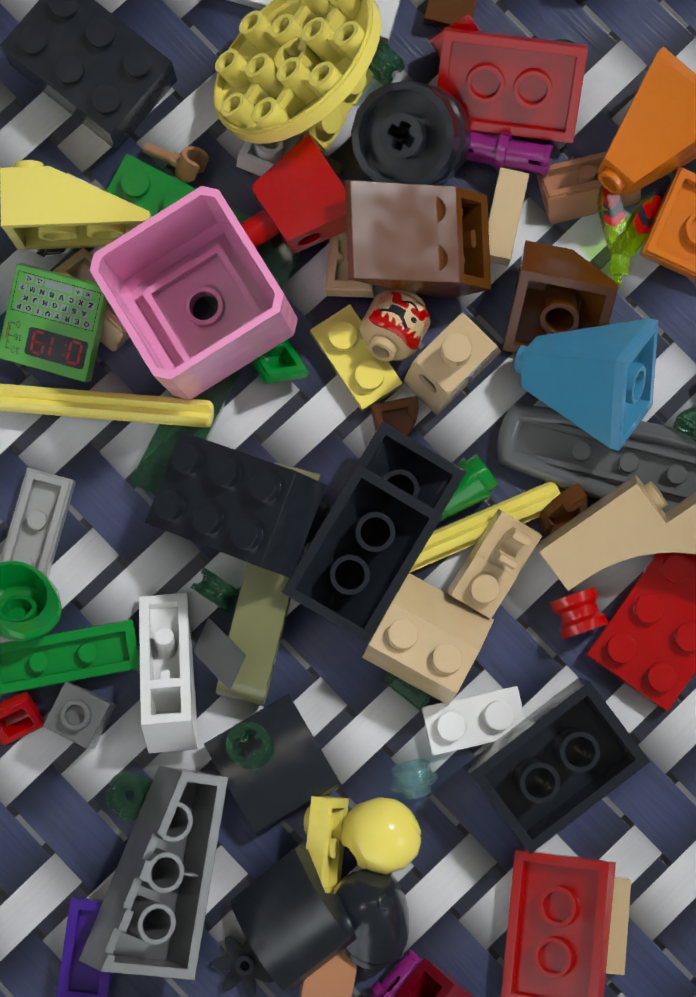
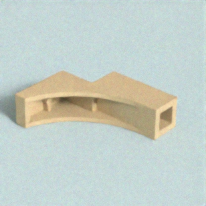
M634 475L541 540L539 553L568 591L600 570L634 557L672 552L696 554V492L664 513L662 509L668 504L652 481L644 485L638 476Z

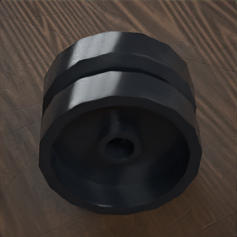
M412 81L387 83L370 93L357 109L351 129L353 153L362 171L375 182L438 186L453 178L466 161L471 144L470 122L461 103L443 88ZM409 134L415 138L413 144L409 140Z

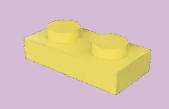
M349 304L312 328L310 334L361 411L364 412L370 408L371 404L378 403L401 388L403 383L389 362L381 361L370 354L367 346L361 339L359 331L362 321Z
M311 796L310 806L304 815V831L307 834L306 849L310 853L325 893L332 894L337 884L341 881L344 854L341 832L343 819L348 814L349 798Z

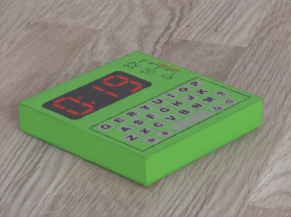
M23 263L16 264L0 339V358L82 382L91 381L108 307V300L98 284Z

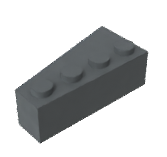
M159 765L79 961L101 972L195 980L228 777Z

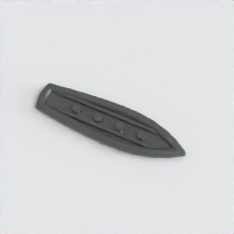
M513 404L510 407L499 430L497 441V460L499 464L537 479L553 482L565 489L579 483L588 497L597 500L609 494L634 475H637L644 485L652 481L668 504L662 509L664 513L696 492V433L640 421L636 429L618 451L608 448L552 408L524 404Z

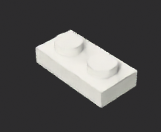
M518 686L452 700L449 705L438 703L421 707L432 755L495 742L525 719Z

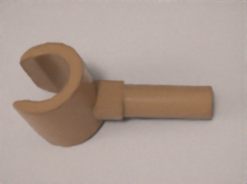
M146 142L143 147V153L174 167L176 177L184 183L195 180L197 173H203L209 160L208 154L195 146L185 147L181 155Z

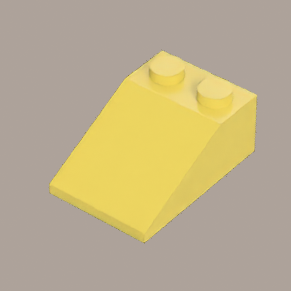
M21 160L15 162L14 167L0 168L1 227L18 250L105 247L152 217L150 211L51 166H44L39 161Z

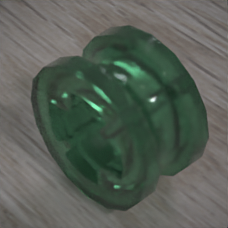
M379 40L377 50L368 68L374 74L373 78L385 85L392 83V74L394 72L401 73L405 69V65L392 48Z
M203 568L201 571L203 575L202 581L200 583H193L190 588L227 612L230 608L228 605L229 598L232 596L237 597L240 591L208 569Z
M251 721L242 722L234 726L228 733L226 751L240 768L255 770L266 765L271 759L273 741L269 733L261 725ZM249 734H256L254 738L258 743L262 742L261 750H253L250 758H243L245 753L241 749H237L238 743L246 742Z

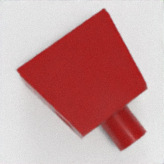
M310 135L300 140L252 185L251 190L262 210L241 223L255 248H258L279 234L291 253H298L347 231L345 187Z

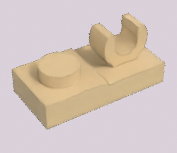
M498 508L447 592L450 596L492 619L517 579L521 569L542 538V535Z

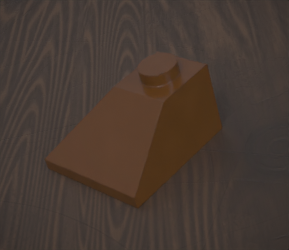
M525 240L503 351L517 353L522 345L528 346L536 336L609 325L618 291V283L573 249Z

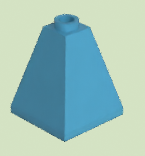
M648 318L536 336L528 346L522 345L518 349L514 364L515 373L521 374V387L608 448L619 451L653 405L659 320Z

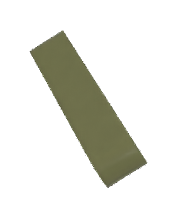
M275 463L320 482V473ZM302 549V552H301V554H300V557H299V560H298L297 564L299 563V561H300V559H301V557H302L303 549ZM247 562L229 633V638L246 654V657L231 690H228L218 679L217 695L264 706L291 601L290 597L282 593L289 577Z

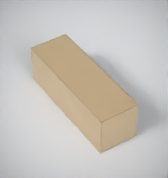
M500 167L488 218L491 263L509 266L529 173Z
M625 877L614 878L606 974L625 975L631 880Z

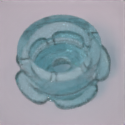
M409 760L391 769L393 784L390 785V788L393 792L402 793L404 799L420 798L431 792L430 785L438 780V775L432 772L429 760Z

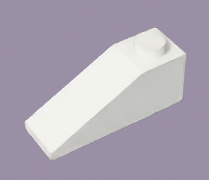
M177 593L139 597L141 727L148 753L198 749L197 708L188 594Z

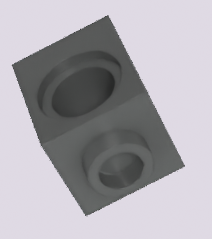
M65 682L43 727L86 749H93L98 744L117 704L76 683Z

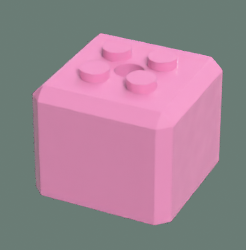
M200 186L93 254L89 271L153 376L175 397L193 399L294 336L298 321L296 314L219 189ZM211 296L217 299L218 310L212 318L199 320L194 317L193 306L199 298Z

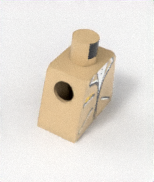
M462 312L415 358L403 383L435 415H438L501 353V350ZM423 375H424L425 377H427V378L434 384L435 388H433V387L425 380V378L423 377Z

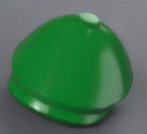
M18 561L0 563V636L20 642L42 638L60 620L62 606L57 588L47 576L29 564Z

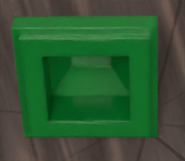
M288 339L252 361L265 384L307 378L309 373Z

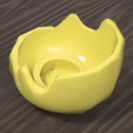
M377 797L356 804L344 817L341 842L343 846L350 849L359 867L385 875L405 869L418 855L421 846V829L412 811L405 804L396 799Z

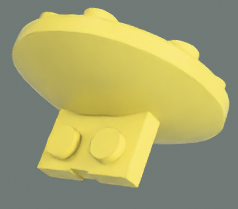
M273 0L260 11L256 10L247 14L239 25L240 33L229 49L222 53L215 63V70L218 74L214 86V107L222 124L237 138L256 144L278 142L300 134L303 138L310 135L318 149L327 152L346 122L345 118L353 105L357 104L374 76L368 67L378 47L382 23L381 13L376 1Z

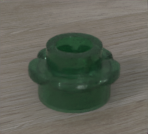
M123 771L111 779V787L105 793V801L110 810L117 812L119 818L134 820L138 818L151 782L142 773L130 774L128 771ZM129 790L134 793L132 800H127L125 797V793Z

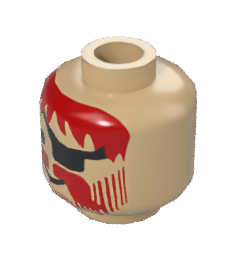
M397 289L383 291L375 296L360 324L361 339L367 346L370 354L381 361L407 360L415 355L430 326V317L425 308V303L417 294Z

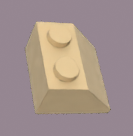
M409 573L373 635L362 658L449 705L458 693L480 652L494 619L486 617L456 598Z

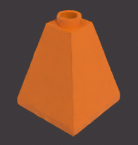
M664 46L653 59L597 170L600 183L609 192L616 195L622 193L628 196L675 171L679 166L682 167L696 159V73Z

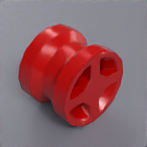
M596 587L550 602L553 613L560 616L562 622L560 634L563 640L609 624L606 614L599 612L596 601L599 595Z

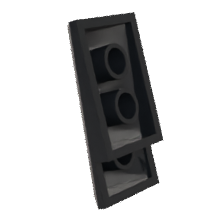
M382 421L297 564L292 578H289L282 593L368 643L440 522L444 509L465 476L466 471Z

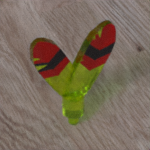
M602 185L598 193L597 206L608 249L612 253L608 273L613 275L612 280L618 283V288H620L622 276L628 275L630 256H633L644 243L662 203V199L660 196L654 195L642 200L629 220L626 221L620 194H613Z

